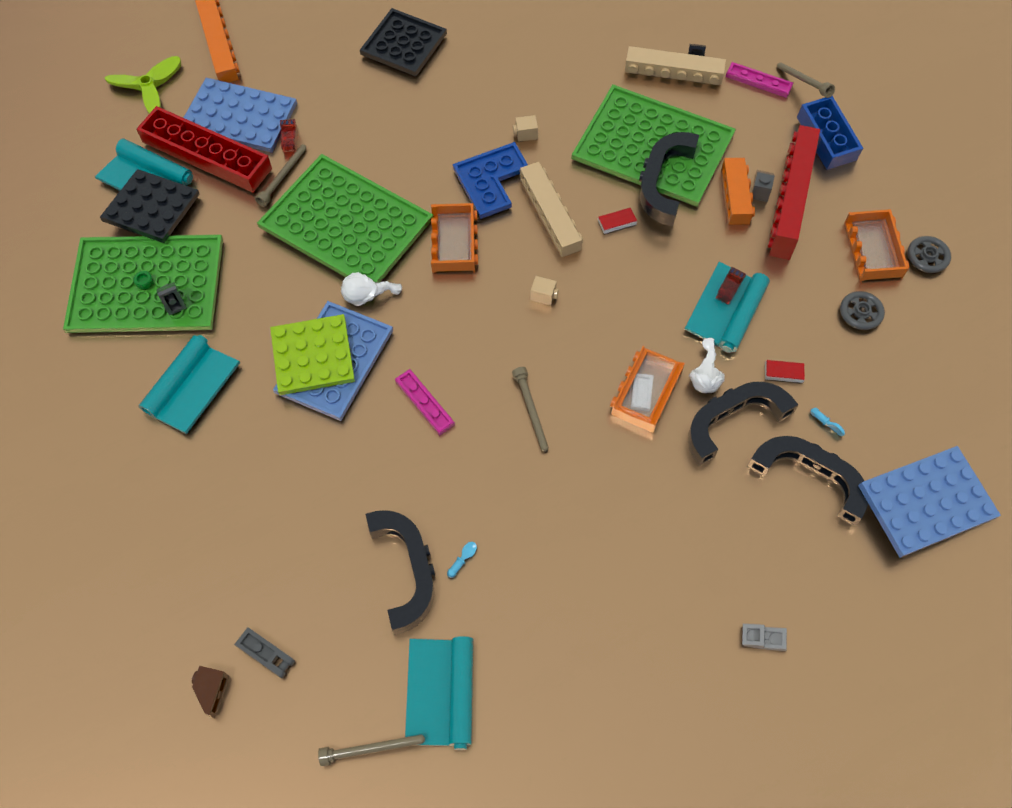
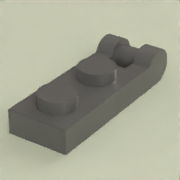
M249 627L246 628L234 644L281 679L286 675L285 671L295 662L293 658ZM279 657L283 661L277 667L274 663Z

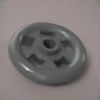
M921 236L909 244L908 258L921 271L937 273L947 268L951 262L949 247L936 237ZM920 244L924 246L921 250L917 247ZM916 255H920L922 260L919 261ZM939 255H944V259H938ZM928 263H935V266L928 265Z
M864 291L848 294L843 298L840 305V313L845 322L860 330H869L877 327L885 316L882 302L873 294ZM859 298L866 299L867 302H859ZM850 302L855 304L853 309L848 307ZM871 307H876L877 312L872 313ZM854 314L859 319L856 321L851 315ZM871 317V319L873 320L871 322L865 321V319Z

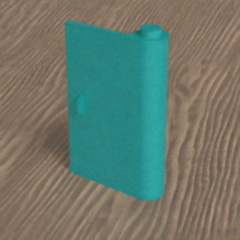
M124 138L120 139L116 145L117 156L95 176L96 179L118 190L124 187L137 169L186 186L193 180L191 170Z
M719 261L684 330L702 339L713 338L714 345L722 348L727 353L737 351L770 280L762 273H755L752 277L743 274L741 278V272L736 275L737 270L731 272L733 268Z
M193 335L138 407L149 416L187 434L238 367L240 361L210 348L207 344L208 340L202 335Z
M459 636L454 637L452 640L409 639L405 737L424 735L425 742L418 745L454 746V750H467V746L472 745L473 638Z

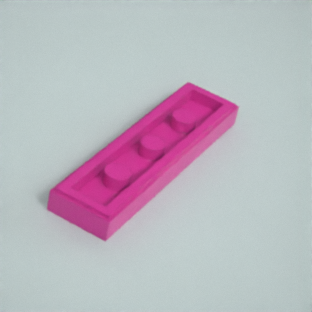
M734 62L731 63L725 76L785 98L788 97L793 86V82Z
M411 369L395 378L397 385L439 436L455 425L452 418Z

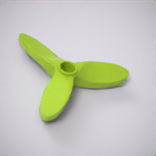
M171 56L152 67L146 75L105 76V80L108 84L142 91L144 105L150 114L156 106L161 108V101L156 88L168 81L179 70L181 59L178 56Z

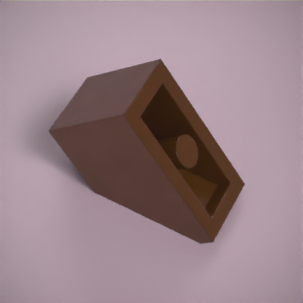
M199 666L198 671H195L192 677V688L204 713L210 718L215 719L229 675L224 671Z

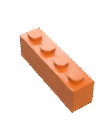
M724 158L721 171L729 225L750 224L752 217L755 216V207H752L751 179L747 176L749 166L746 165L745 158Z

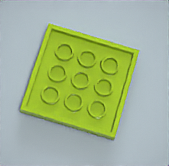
M344 314L270 327L279 396L355 382Z

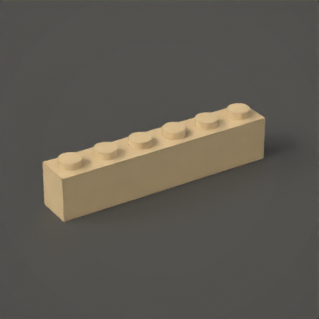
M629 46L625 72L721 85L726 59Z
M539 162L520 168V180L561 257L581 251L583 237L580 232H577L574 220L568 216L567 207L562 205L559 193L555 192L552 180L548 179L546 169L542 168Z

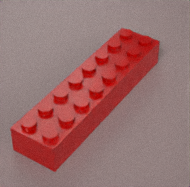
M158 106L151 111L136 129L142 143L254 193L272 170L268 155Z
M799 125L798 131L793 133L791 141L793 143H790L787 152L790 156H787L785 162L787 169H784L783 182L779 190L781 196L777 200V209L773 218L774 223L770 232L772 235L767 248H770L769 256L790 260L799 239L820 129Z

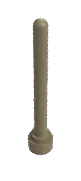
M781 62L777 64L778 69L819 89L822 96L829 98L834 94L835 86L829 82L821 83Z
M300 145L265 191L259 192L254 199L259 205L267 206L270 202L271 193L305 152L306 145Z
M518 367L512 371L514 380L520 384L540 448L543 452H546L549 447L527 384L528 372L526 367Z
M415 735L338 750L330 749L329 747L319 748V763L323 767L331 765L332 762H335V759L418 745L425 742L424 735Z

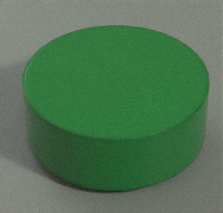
M140 271L133 278L136 287L142 290L150 288L154 281L148 271Z

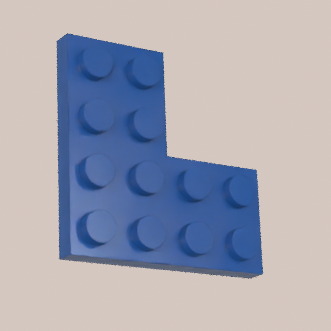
M513 142L453 164V170L471 203H473L474 209L477 210L479 218L482 219L512 208V203L500 181L520 174V168L528 164L516 143Z

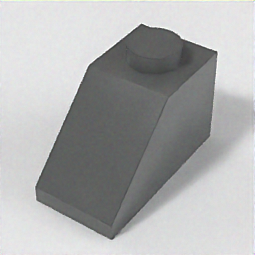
M761 170L756 171L752 189L753 199L768 202L774 182V173Z
M175 282L157 289V294L169 316L187 308Z

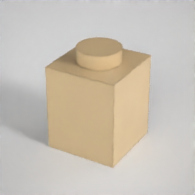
M535 115L515 117L513 134L517 135L518 142L538 139V126Z
M535 276L530 290V300L551 305L553 299H557L558 296L557 281Z

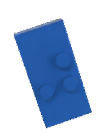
M825 97L802 104L797 119L803 126L820 129L816 152L826 170L857 161L863 147L834 97Z

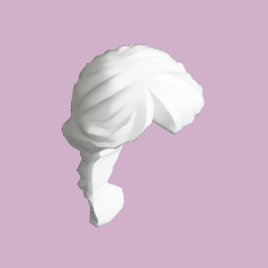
M359 272L351 273L345 277L341 286V294L344 299L355 306H361L368 301H372L374 297L386 290H390L394 295H398L402 291L401 284L388 281L375 283L365 274Z
M706 338L703 340L702 345L708 353L702 364L689 374L695 390L705 394L716 392L725 379L724 373L715 368L714 365L716 360L714 339Z

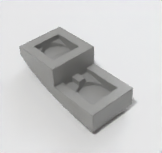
M743 624L742 646L787 651V628L765 627V625Z

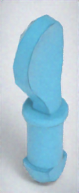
M818 408L811 409V415L823 423L824 426H828L841 437L845 435L841 425L830 422V418L820 412Z
M468 542L463 547L461 557H457L455 563L447 571L449 578L455 577L463 564L466 563L464 560L471 558L477 550L475 542Z

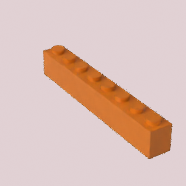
M195 0L218 80L228 83L239 80L237 73H240L238 64L234 63L236 57L234 51L230 52V50H233L231 41L227 40L230 37L227 29H224L226 28L224 18H220L223 17L221 7H217L220 6L219 0Z

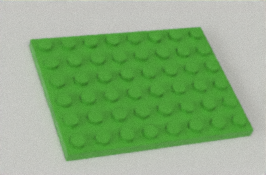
M612 84L573 151L571 159L641 185L639 178L641 171L645 172L646 169L643 168L645 158H649L651 150L658 140L666 135L677 132L698 134L699 139L694 158L674 156L667 159L663 163L656 185L659 193L698 207L736 129Z
M321 154L257 222V225L262 230L344 277L349 276L351 273L359 272L365 274L375 283H380L429 225L433 214Z
M222 235L169 236L165 243L145 236L81 237L63 330L65 333L212 330L223 244ZM140 271H148L154 280L152 286L144 290L137 288L133 281L135 274ZM175 282L187 308L169 316L157 294V289Z

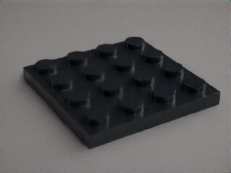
M391 8L361 47L360 55L417 76L446 36L447 29Z
M137 169L100 218L102 222L165 243L200 195L199 190Z

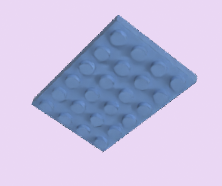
M205 78L183 118L250 148L273 153L287 125L286 121H289L297 105V100L283 95Z
M327 301L317 319L341 314L345 315L355 382L280 396L341 421L392 334L393 327ZM276 384L273 391L275 394L279 395Z
M958 446L866 480L858 485L899 558L1001 516Z

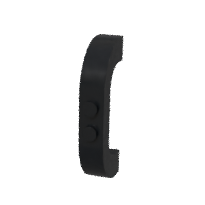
M677 132L666 135L653 146L649 158H645L643 168L646 169L645 172L641 171L639 178L641 182L640 202L644 211L660 223L673 226L679 207L678 201L664 198L656 189L663 163L674 156L693 159L698 144V134Z
M750 382L735 389L730 388L719 398L713 397L694 416L688 433V446L691 455L699 466L713 459L717 454L718 448L711 440L708 428L747 405L757 404L766 407L779 422L792 415L797 409L798 403L787 391L767 382Z
M794 436L772 438L764 442L756 450L747 467L765 476L774 462L780 459L795 460L840 486L844 494V503L837 516L855 526L862 519L868 502L858 485L864 482V479L852 465L840 459L838 455L823 450L815 443H810Z
M386 510L366 513L372 539L386 535L396 536L405 542L416 582L414 596L405 605L387 610L393 634H401L418 626L426 618L433 604L434 585L432 576H435L433 563L428 564L427 557H430L428 544L423 545L418 528L406 516Z

